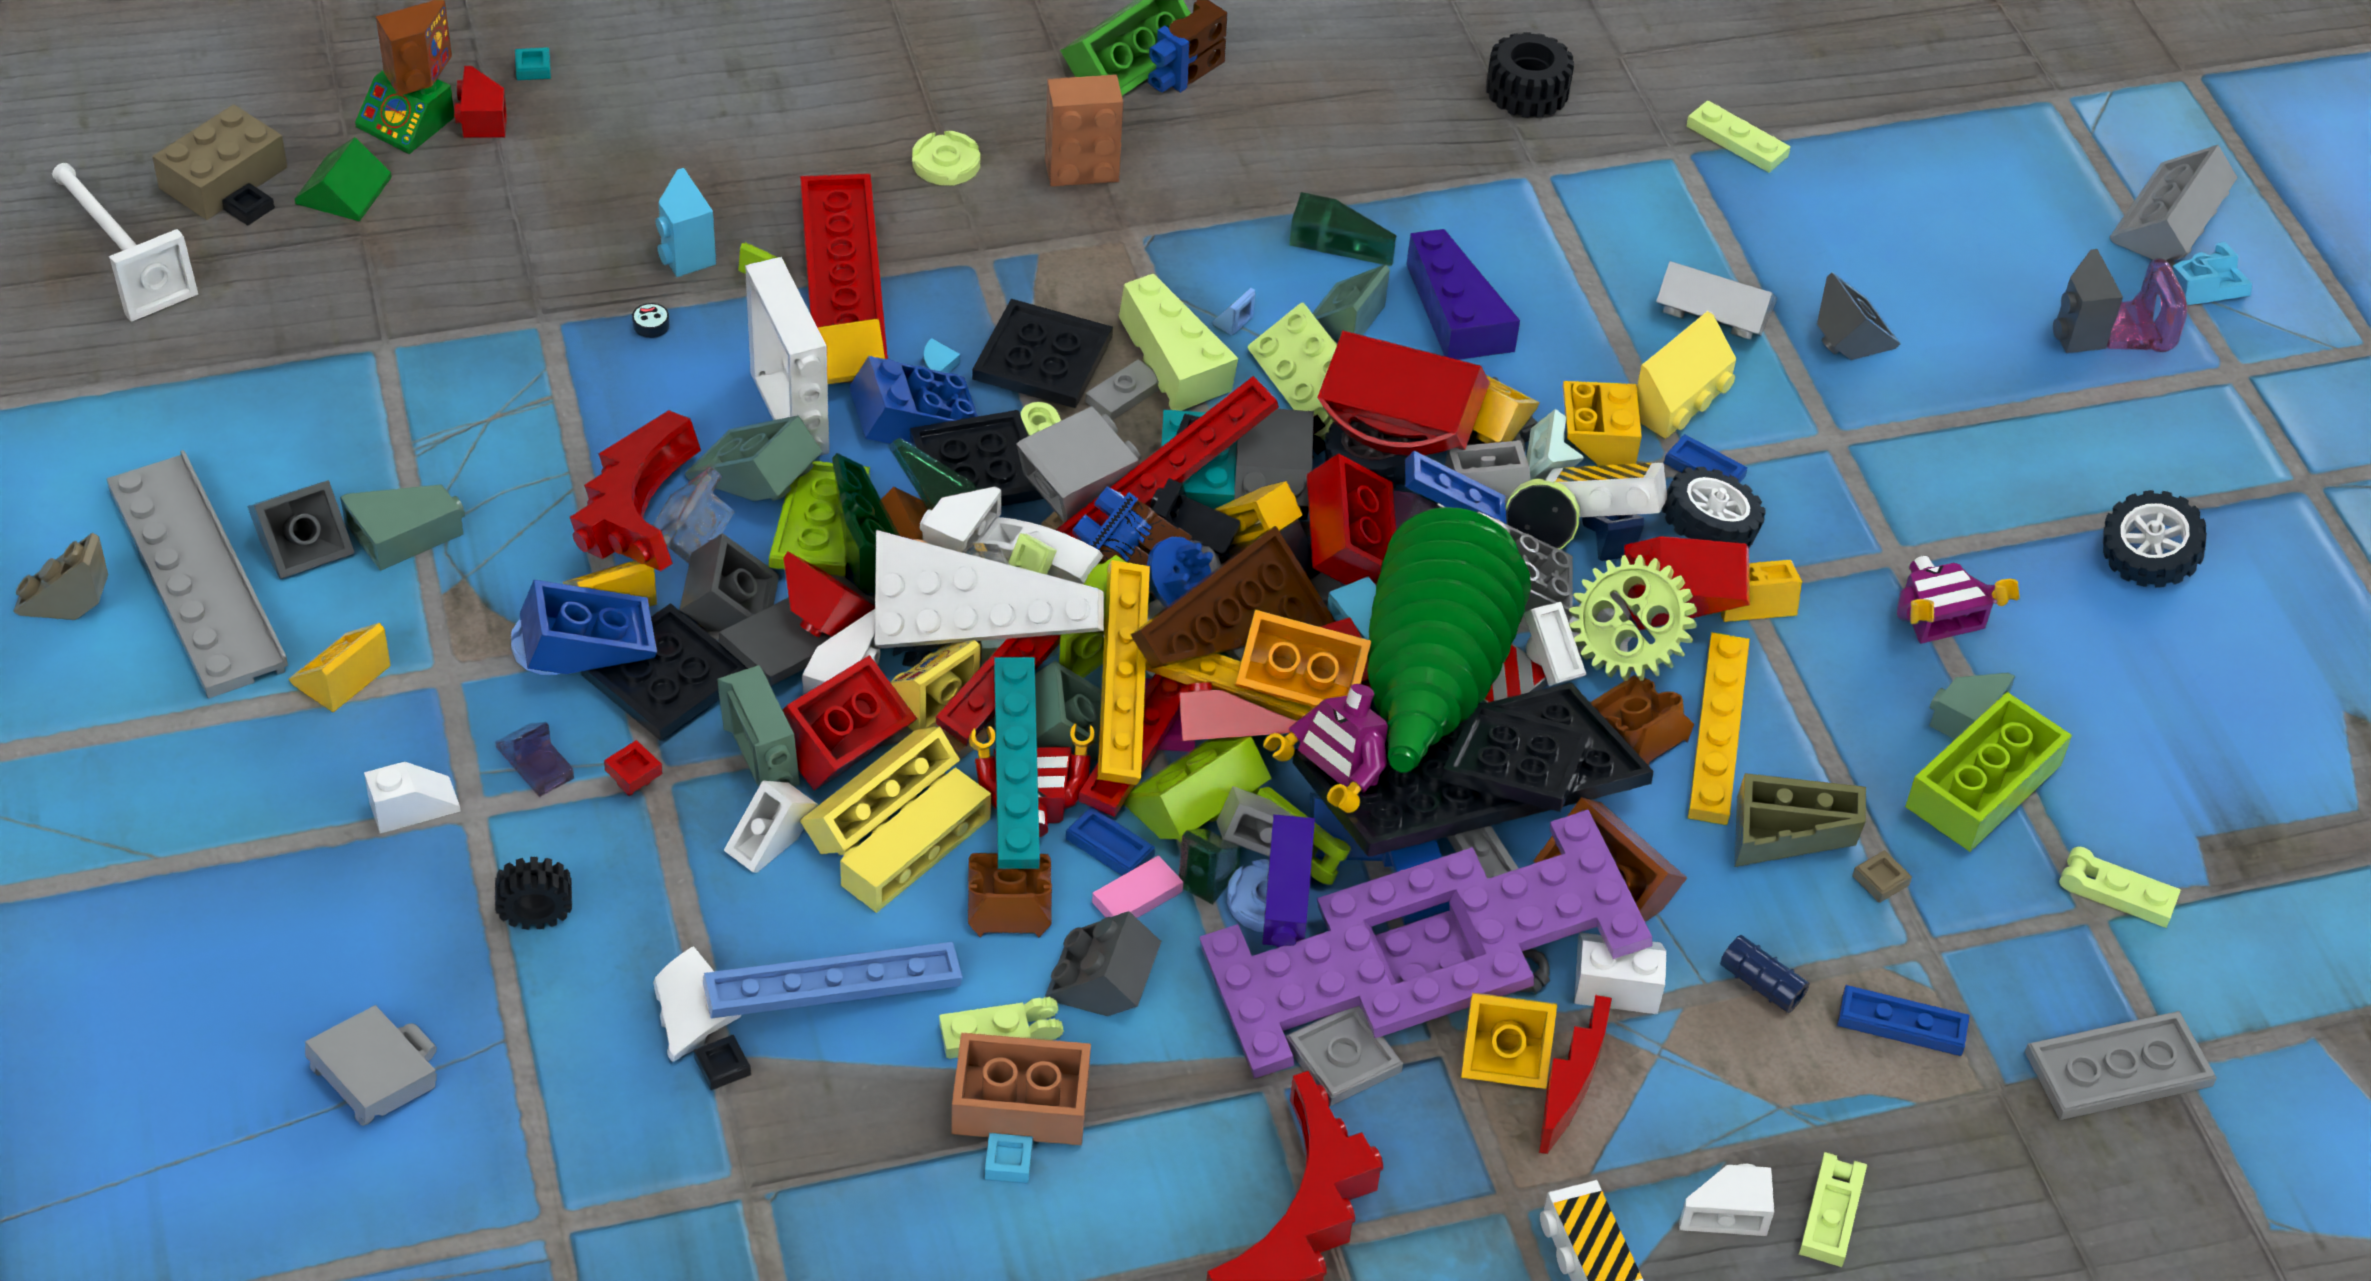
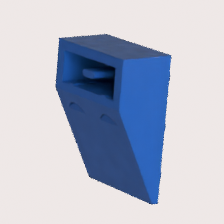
M868 356L849 386L865 439L894 445L911 443L910 428L978 417L965 378L954 373H944L927 369L923 366H913L895 362L891 359Z

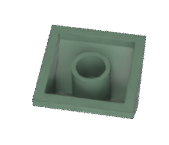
M1386 264L1337 282L1312 313L1335 342L1339 341L1343 330L1363 335L1384 309L1390 272Z

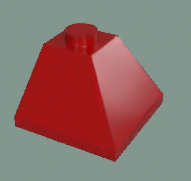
M789 551L783 557L790 609L803 619L799 625L819 638L822 633L833 637L875 609V605L816 565Z

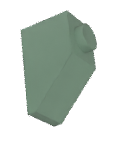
M2010 673L1956 677L1946 690L1940 688L1933 697L1930 709L1934 710L1929 726L1955 740L2006 692L2010 693L2015 676Z

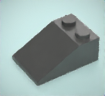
M1276 409L1237 440L1234 500L1261 487L1287 481L1303 514L1298 520H1307L1309 514L1307 474L1312 471L1314 411Z

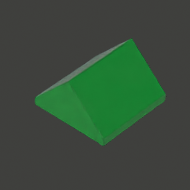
M354 137L324 158L294 198L295 204L360 222L390 181L392 175Z

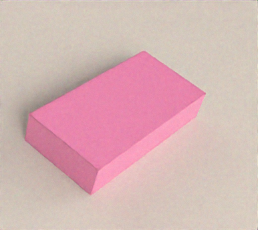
M1158 855L1093 892L1092 903L1105 918L1130 911L1138 918L1182 893L1183 881Z

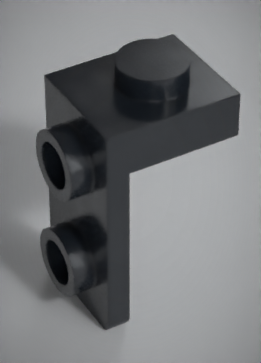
M1170 478L1167 480L1164 488L1159 487L1151 500L1150 508L1157 515L1177 529L1180 527L1192 536L1191 540L1199 541L1203 546H1209L1215 553L1222 556L1227 554L1241 527L1239 520L1188 498L1183 484Z

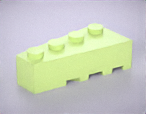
M1154 273L1125 283L1119 318L1134 345L1141 348L1144 354V363L1152 368L1159 381L1158 387L1162 393L1166 392L1170 399L1169 407L1171 410L1182 411L1232 392L1238 357Z

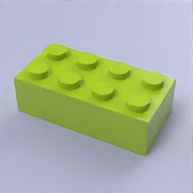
M2006 692L1914 777L1905 807L1971 852L2062 765L2072 735L2009 692Z

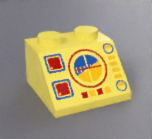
M973 640L947 644L937 652L925 656L919 664L907 672L900 673L893 678L890 683L917 717V720L908 726L912 731L937 726L936 716L980 669L979 643Z

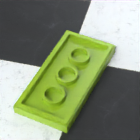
M813 461V468L807 474L796 478L790 484L791 490L785 496L769 555V568L785 569L783 557L789 551L816 565L830 575L846 576L848 562L846 559L833 463ZM863 466L870 478V467Z

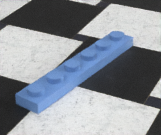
M953 942L707 972L704 973L702 982L710 1018H719L958 987L963 977Z

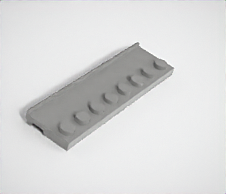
M182 450L179 456L106 478L109 491L209 699L253 684L254 677L275 670L277 675L285 673L284 667L288 666L285 652L185 451Z

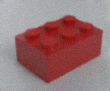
M1337 454L1307 474L1313 568L1345 585L1368 576L1377 585L1388 543L1396 531L1393 482L1349 458Z

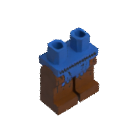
M1197 0L1193 5V13L1189 16L1173 21L1169 28L1164 25L1158 29L1157 43L1149 48V57L1156 64V69L1148 74V83L1160 92L1173 87L1181 93L1187 88L1188 84L1193 83L1224 63L1226 38L1224 37L1227 30V12L1209 0Z
M1109 487L1103 490L1094 503V506L1109 516L1102 527L1085 514L1072 531V534L1078 540L1100 550L1103 557L1098 564H1104L1117 555L1127 563L1146 566L1149 553L1156 543L1169 537H1183L1189 541L1192 538L1191 535L1180 527L1177 529L1157 515L1150 507L1138 501V498L1130 492L1124 497Z

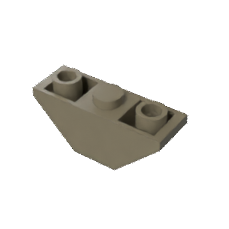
M92 532L79 543L77 541L72 542L57 559L50 558L35 575L24 577L16 589V595L19 597L13 612L19 616L76 620L99 604L108 577L99 536Z

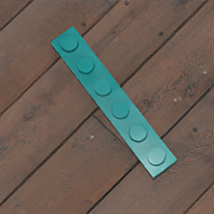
M994 657L998 869H1039L1035 657Z

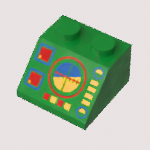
M382 70L374 77L356 118V128L410 154L455 118L451 85L436 79L432 87L398 96Z

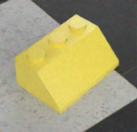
M1708 311L1641 365L1637 384L1640 423L1664 439L1668 438L1677 429H1684L1691 417L1699 411H1705L1712 400L1720 393L1725 394L1735 381L1733 372L1736 357L1712 313Z

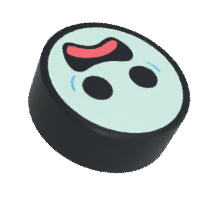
M646 303L638 306L633 311V328L637 334L652 338L664 334L669 329V313L664 306L656 303Z

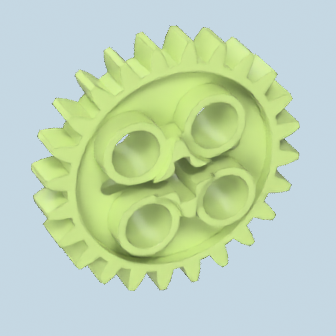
M1625 555L1621 558L1620 567H1615L1610 560H1607L1606 566L1608 571L1603 574L1596 568L1592 569L1596 580L1591 582L1582 579L1581 582L1587 590L1586 593H1574L1573 595L1576 601L1581 604L1579 607L1569 608L1571 615L1579 619L1569 624L1572 632L1580 633L1574 638L1576 646H1585L1580 653L1585 660L1594 657L1591 665L1595 670H1599L1606 664L1605 673L1610 678L1619 669L1624 681H1628L1631 671H1635L1640 681H1643L1645 670L1649 668L1657 677L1659 676L1658 664L1663 662L1669 668L1674 667L1670 656L1675 654L1684 657L1685 654L1679 644L1681 642L1692 643L1693 641L1691 636L1685 632V629L1697 628L1695 620L1687 617L1697 612L1694 604L1685 603L1693 595L1690 589L1680 590L1685 584L1681 575L1671 579L1674 571L1670 565L1659 571L1660 563L1656 558L1648 566L1645 565L1642 555L1637 556L1634 565H1630ZM1637 584L1646 586L1645 592L1641 597L1632 599L1627 596L1632 586ZM1613 592H1617L1633 614L1638 616L1645 629L1655 639L1653 644H1649L1632 621L1628 620L1620 606L1612 599L1611 594ZM1605 608L1615 610L1614 616L1610 621L1604 623L1597 621L1598 613ZM1659 613L1669 615V620L1665 626L1660 628L1651 626V621L1655 615ZM1628 637L1638 638V644L1634 650L1630 652L1620 650V645L1624 639Z

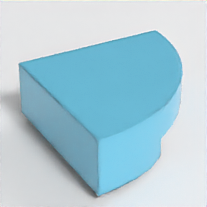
M933 338L926 344L924 349V365L927 369L950 373L960 364V354Z

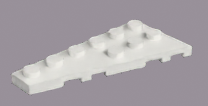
M876 530L875 646L879 648L1104 631V592L1098 588Z

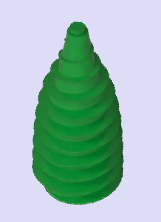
M1442 507L1414 515L1394 532L1388 543L1387 552L1381 565L1368 631L1369 640L1371 641L1367 656L1369 662L1368 679L1371 689L1374 691L1373 701L1376 709L1388 726L1386 736L1388 760L1392 768L1399 772H1409L1417 767L1422 757L1427 754L1429 746L1436 744L1443 736L1450 734L1460 723L1467 720L1475 712L1478 703L1482 702L1488 695L1491 685L1498 678L1502 665L1510 653L1511 644L1516 638L1519 624L1525 612V605L1530 597V573L1526 562L1519 554L1512 536L1493 519L1471 510Z

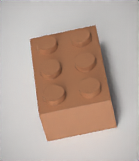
M1117 74L1047 79L1045 163L1050 187L1119 182L1123 99Z
M961 1032L952 1099L951 1134L989 1137V1133L1032 1136L1033 1141L1082 1145L1091 1044Z

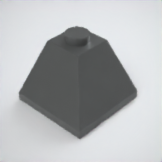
M1833 272L1826 277L1817 325L1825 335L1822 338V342L1833 354L1836 355L1841 352L1850 360L1893 350L1900 345V342L1864 295Z
M329 480L247 506L260 543L279 579L355 553Z

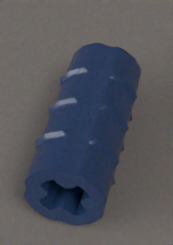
M1743 935L1736 937L1721 958L1720 965L1734 974L1736 979H1741L1751 986L1753 991H1758L1769 999L1770 1003L1776 1004L1787 1013L1795 1009L1808 991L1810 985L1808 981L1796 974L1794 969H1789L1779 962L1777 957H1772L1762 950L1760 945H1755Z

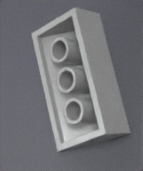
M2219 145L2161 162L2110 235L2111 241L2157 262L2170 258L2178 260L2188 255L2192 250V245L2204 232V227L2210 218L2217 213L2218 206L2229 195L2230 188L2238 178Z

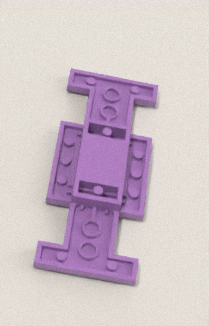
M1589 810L1550 822V832L1562 855L1489 879L1472 847L1317 898L1318 909L1328 931L1297 941L1294 946H1282L1252 956L1239 924L1200 936V946L1254 1079L1294 1066L1293 1054L1283 1033L1284 1030L1360 1006L1374 1038H1378L1468 1008L1472 992L1504 996L1534 986V976L1522 951L1597 927L1613 959L1652 947V935ZM1449 901L1450 911L1377 935L1372 930V926Z

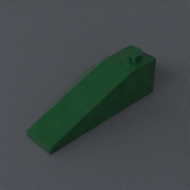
M836 453L832 457L846 559L854 574L853 581L856 586L867 594L871 592L875 594L876 530L897 536L900 535L863 465Z

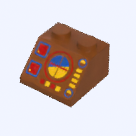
M433 0L376 16L383 71L398 96L432 87L452 57L445 0Z

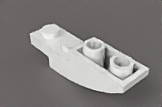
M1002 517L995 519L979 541L978 547L972 553L973 556L1007 564L1019 534H1028L1057 550L1047 575L1080 584L1085 583L1088 574L1103 557L1100 550L1067 534L1031 522Z

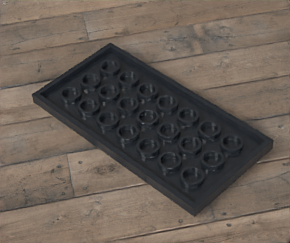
M1572 682L1484 703L1592 731L1590 746L1563 807L1576 804L1581 797L1591 800L1652 784L1654 771ZM1467 720L1460 723L1450 734L1443 736L1436 744L1429 746L1427 754L1422 757L1418 766L1409 772H1399L1392 768L1388 760V742L1386 739L1387 765L1380 773L1377 785L1369 786L1365 792L1360 791L1357 794L1360 804L1358 809L1351 813L1344 812L1327 800L1329 790L1340 783L1298 751V749H1295L1292 759L1294 766L1368 857L1550 810L1540 809L1534 805L1511 799H1501L1496 795L1472 789H1463L1456 785L1442 782L1443 768Z

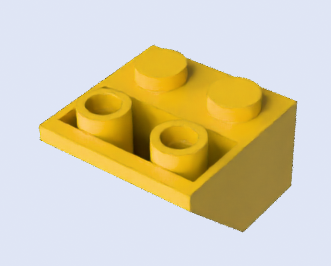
M1563 381L1567 439L1598 466L1636 464L1642 438L1636 384Z

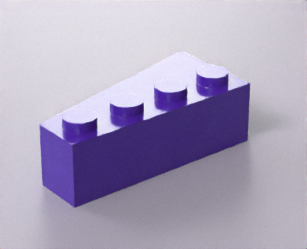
M1439 229L1410 233L1406 265L1444 356L1460 360L1515 352L1520 326L1519 318L1446 230Z

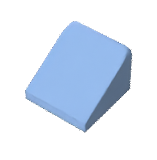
M1250 288L1212 321V324L1230 335L1235 334L1253 318L1255 290Z

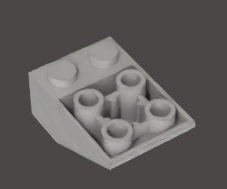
M1478 511L1477 513L1493 519L1507 530L1514 539L1519 554L1526 562L1531 578V591L1525 605V611L1561 602L1565 614L1570 615L1569 608L1573 607V556Z

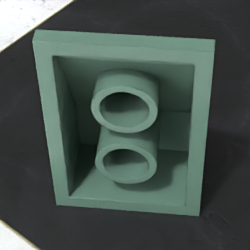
M799 415L729 429L684 474L688 480L752 501L769 498L775 501L789 493L791 490L790 484L796 478L807 474L814 466L812 462L823 451Z

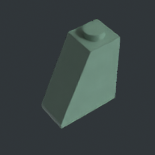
M442 484L350 493L340 497L346 526L380 571L464 534L461 519L465 517L463 505L457 496L451 497Z

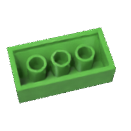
M1134 0L1060 51L1075 77L1117 74L1123 96L1148 79V74L1156 69V64L1149 57V48L1157 43L1158 29L1164 25L1169 28L1173 21L1186 18L1191 13L1184 0Z

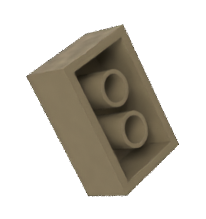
M234 104L152 156L159 189L206 220L222 211V200L248 183L257 188L287 168L282 135Z

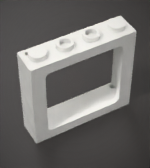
M782 257L745 265L750 373L773 420L799 415L823 451L819 456L828 454L827 346Z

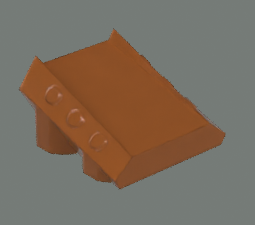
M1635 675L1631 676L1628 681H1623L1590 702L1648 765L1650 761L1683 740L1688 743L1694 727V723L1684 714L1683 698L1681 695L1671 691L1658 693L1653 681L1647 678L1640 681Z
M972 853L969 856L968 924L980 938L984 933H1035L1039 938L1052 924L1050 856L1048 854H1040L1039 869H998V853Z

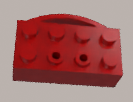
M1343 330L1317 398L1335 424L1356 441L1378 451L1395 455L1409 456L1413 451L1422 455H1429L1453 448L1466 449L1490 382L1480 365ZM1351 421L1360 422L1391 436L1420 438L1424 440L1417 442L1381 440L1354 429L1350 426Z

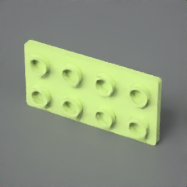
M1300 303L1250 343L1248 350L1293 410L1314 411L1313 417L1318 414L1325 427L1315 435L1325 440L1326 432L1329 433V427L1334 421L1327 414L1317 397L1337 343L1322 327L1304 303Z

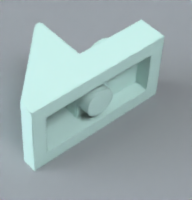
M1556 409L1531 428L1526 457L1530 468V480L1546 479L1552 469L1574 467L1584 458L1583 455L1564 442L1566 416Z

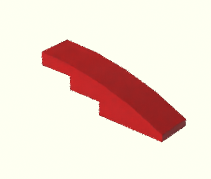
M1595 995L1589 1028L1574 1026L1568 1060L1557 1058L1552 1060L1547 1083L1539 1153H1549L1570 1125L1588 1091L1603 1045L1612 1001L1610 997Z

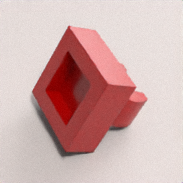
M637 740L604 760L605 771L628 796L633 795L636 790L644 785L647 786L652 780L663 774L662 763Z

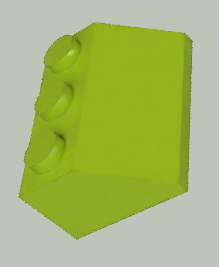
M1251 736L1208 739L1134 787L1123 805L1160 839H1178L1179 842H1184L1198 835L1201 832L1199 827L1207 821H1217L1233 786L1257 795L1260 790L1259 787L1272 778Z

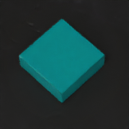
M549 48L515 49L517 80L551 79Z

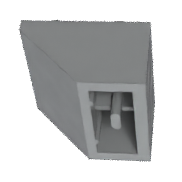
M1521 440L1467 445L1465 450L1458 448L1447 450L1446 467L1505 495L1506 504L1511 493L1520 484L1530 481V468Z

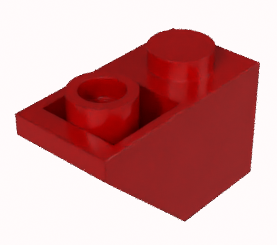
M464 66L463 80H457V99L461 102H455L454 109L455 123L462 124L463 138H505L507 108L504 88L473 66Z

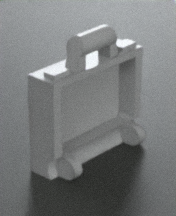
M376 1005L305 1041V1057L310 1061L311 1070L317 1076L322 1075L355 1111V1119L362 1126L369 1124L375 1115L384 1116L435 1088L436 1070L428 1062L436 1053L437 1047L416 1024L411 1023L396 1028Z

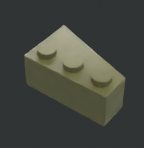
M1745 773L1737 795L1735 867L1857 845L1866 822V787Z

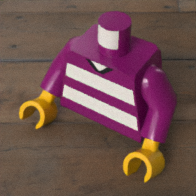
M1921 556L1913 560L1909 566L1911 574L1908 576L1905 588L1899 593L1897 616L1900 620L1912 624L1920 644L1985 629L1993 604L2004 606L2008 603L2009 599H2020L2018 581L2016 579H2002L1997 581L1995 585H1987L1969 575L1960 564L1949 563L1935 567L1929 557Z
M1353 684L1350 687L1348 696L1324 699L1289 727V734L1285 737L1278 733L1270 734L1264 740L1263 746L1269 751H1274L1281 745L1280 749L1272 757L1278 761H1288L1294 755V744L1299 742L1298 751L1340 783L1329 790L1327 794L1328 802L1335 807H1339L1344 812L1351 813L1356 811L1360 804L1357 794L1360 791L1365 792L1369 786L1377 785L1379 775L1387 765L1385 741L1388 726L1384 719L1369 709L1374 691L1368 686Z

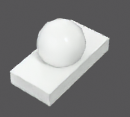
M1557 602L1525 612L1524 616L1531 633V637L1526 644V654L1533 662L1542 665L1548 685H1557L1587 675L1562 603Z

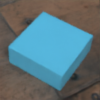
M989 1133L985 1180L1028 1183L1033 1137Z

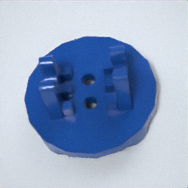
M1169 537L1156 543L1150 551L1146 565L1150 566L1149 592L1153 593L1164 607L1170 605L1211 573L1209 563L1214 555L1211 552L1203 553L1200 543H1192L1183 537Z

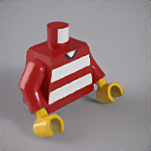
M1077 724L1072 726L1070 736L1072 743L1075 745V753H1071V747L1037 748L1039 837L1048 833V823H1060L1063 821L1065 809L1073 807L1079 800V792L1089 777L1091 756L1087 755V748L1095 740L1094 729L1091 725L1090 737L1085 741L1076 739ZM988 726L987 735L989 742L982 744L976 740L974 728L969 736V743L974 750L978 751V758H975L978 784L991 793V805L997 809L996 749H994V756L990 755V747L994 743L995 732L991 726Z

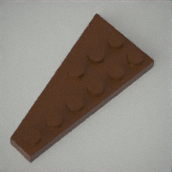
M1274 526L1263 532L1131 634V637L1151 669L1244 648L1255 610L1318 627L1336 621L1280 531Z

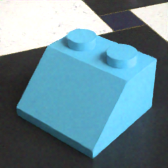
M684 168L678 169L658 202L659 217L656 218V227L661 236V244L657 247L659 257L664 265L670 266L676 277L716 265L713 210Z

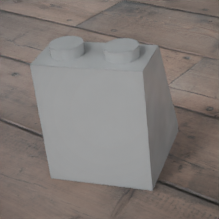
M1093 406L1016 443L1023 474L1064 523L1097 498L1106 487L1110 488L1137 467L1141 459V455L1136 447L1129 440L1124 443L1116 434L1118 429L1112 419L1105 413L1101 416Z

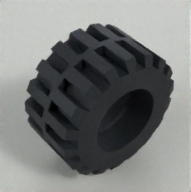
M1523 32V34H1510V38L1503 37L1499 40L1498 44L1492 47L1486 81V93L1489 94V99L1497 103L1496 106L1501 110L1506 109L1509 114H1519L1526 118H1529V116L1539 118L1543 117L1544 114L1552 115L1556 113V109L1561 110L1569 98L1574 70L1572 53L1567 51L1568 47L1563 43H1557V39L1545 37V34Z

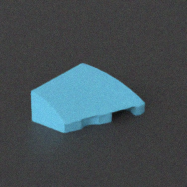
M2226 242L2216 244L2215 253L2211 255L2199 252L2193 255L2192 259L2173 265L2172 274L2175 287L2185 306L2251 296L2252 282L2237 268L2238 255Z

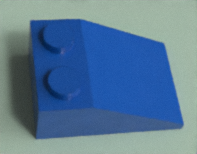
M533 580L520 611L527 669L570 674L655 658L657 649L647 597Z

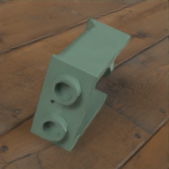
M757 665L718 678L717 685L723 728L733 733L757 786H760L763 780L788 782L792 786L800 785L794 733L761 666Z

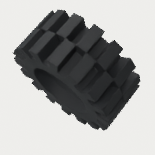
M530 857V862L525 863L523 858L516 859V866L509 862L504 865V871L499 869L497 872V878H495V911L503 922L509 919L510 926L516 927L518 923H522V929L529 930L530 925H536L537 929H544V923H548L551 927L557 925V918L564 921L567 918V913H571L572 877L570 878L569 870H564V865L560 862L552 866V859L545 858L543 863L538 862V857Z

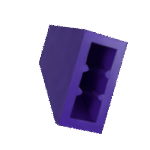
M1273 814L1262 945L1277 947L1294 946L1297 941L1305 939L1315 818Z

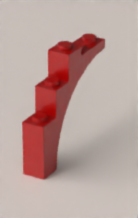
M668 410L598 453L603 466L602 474L584 485L589 498L587 501L588 506L569 517L574 529L572 534L574 542L581 551L588 552L601 559L616 552L660 572L673 564L662 531L644 520V513L651 497L663 481L680 465L701 451L690 418Z
M1309 1070L1293 1075L1290 1102L1301 1126L1306 1152V1169L1300 1189L1286 1214L1262 1240L1237 1258L1207 1271L1206 1281H1323L1324 1276L1327 1275V1268L1321 1253L1350 1242L1352 1223L1355 1222V1212L1349 1200L1372 1193L1378 1189L1380 1172L1383 1171V1161L1378 1149L1375 1146L1370 1147L1362 1132L1348 1137L1344 1122L1341 1118H1335L1329 1108L1330 1103L1325 1088L1321 1084L1317 1085Z

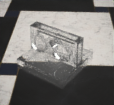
M709 467L671 494L652 525L662 531L666 546L688 564L691 553L722 534L735 513L733 509L713 494L722 475L712 467Z

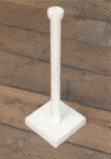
M61 163L54 168L52 173L54 180L60 185H65L122 250L109 256L124 313L131 322L198 295L185 239L178 229L136 245L78 180L76 172L70 164Z

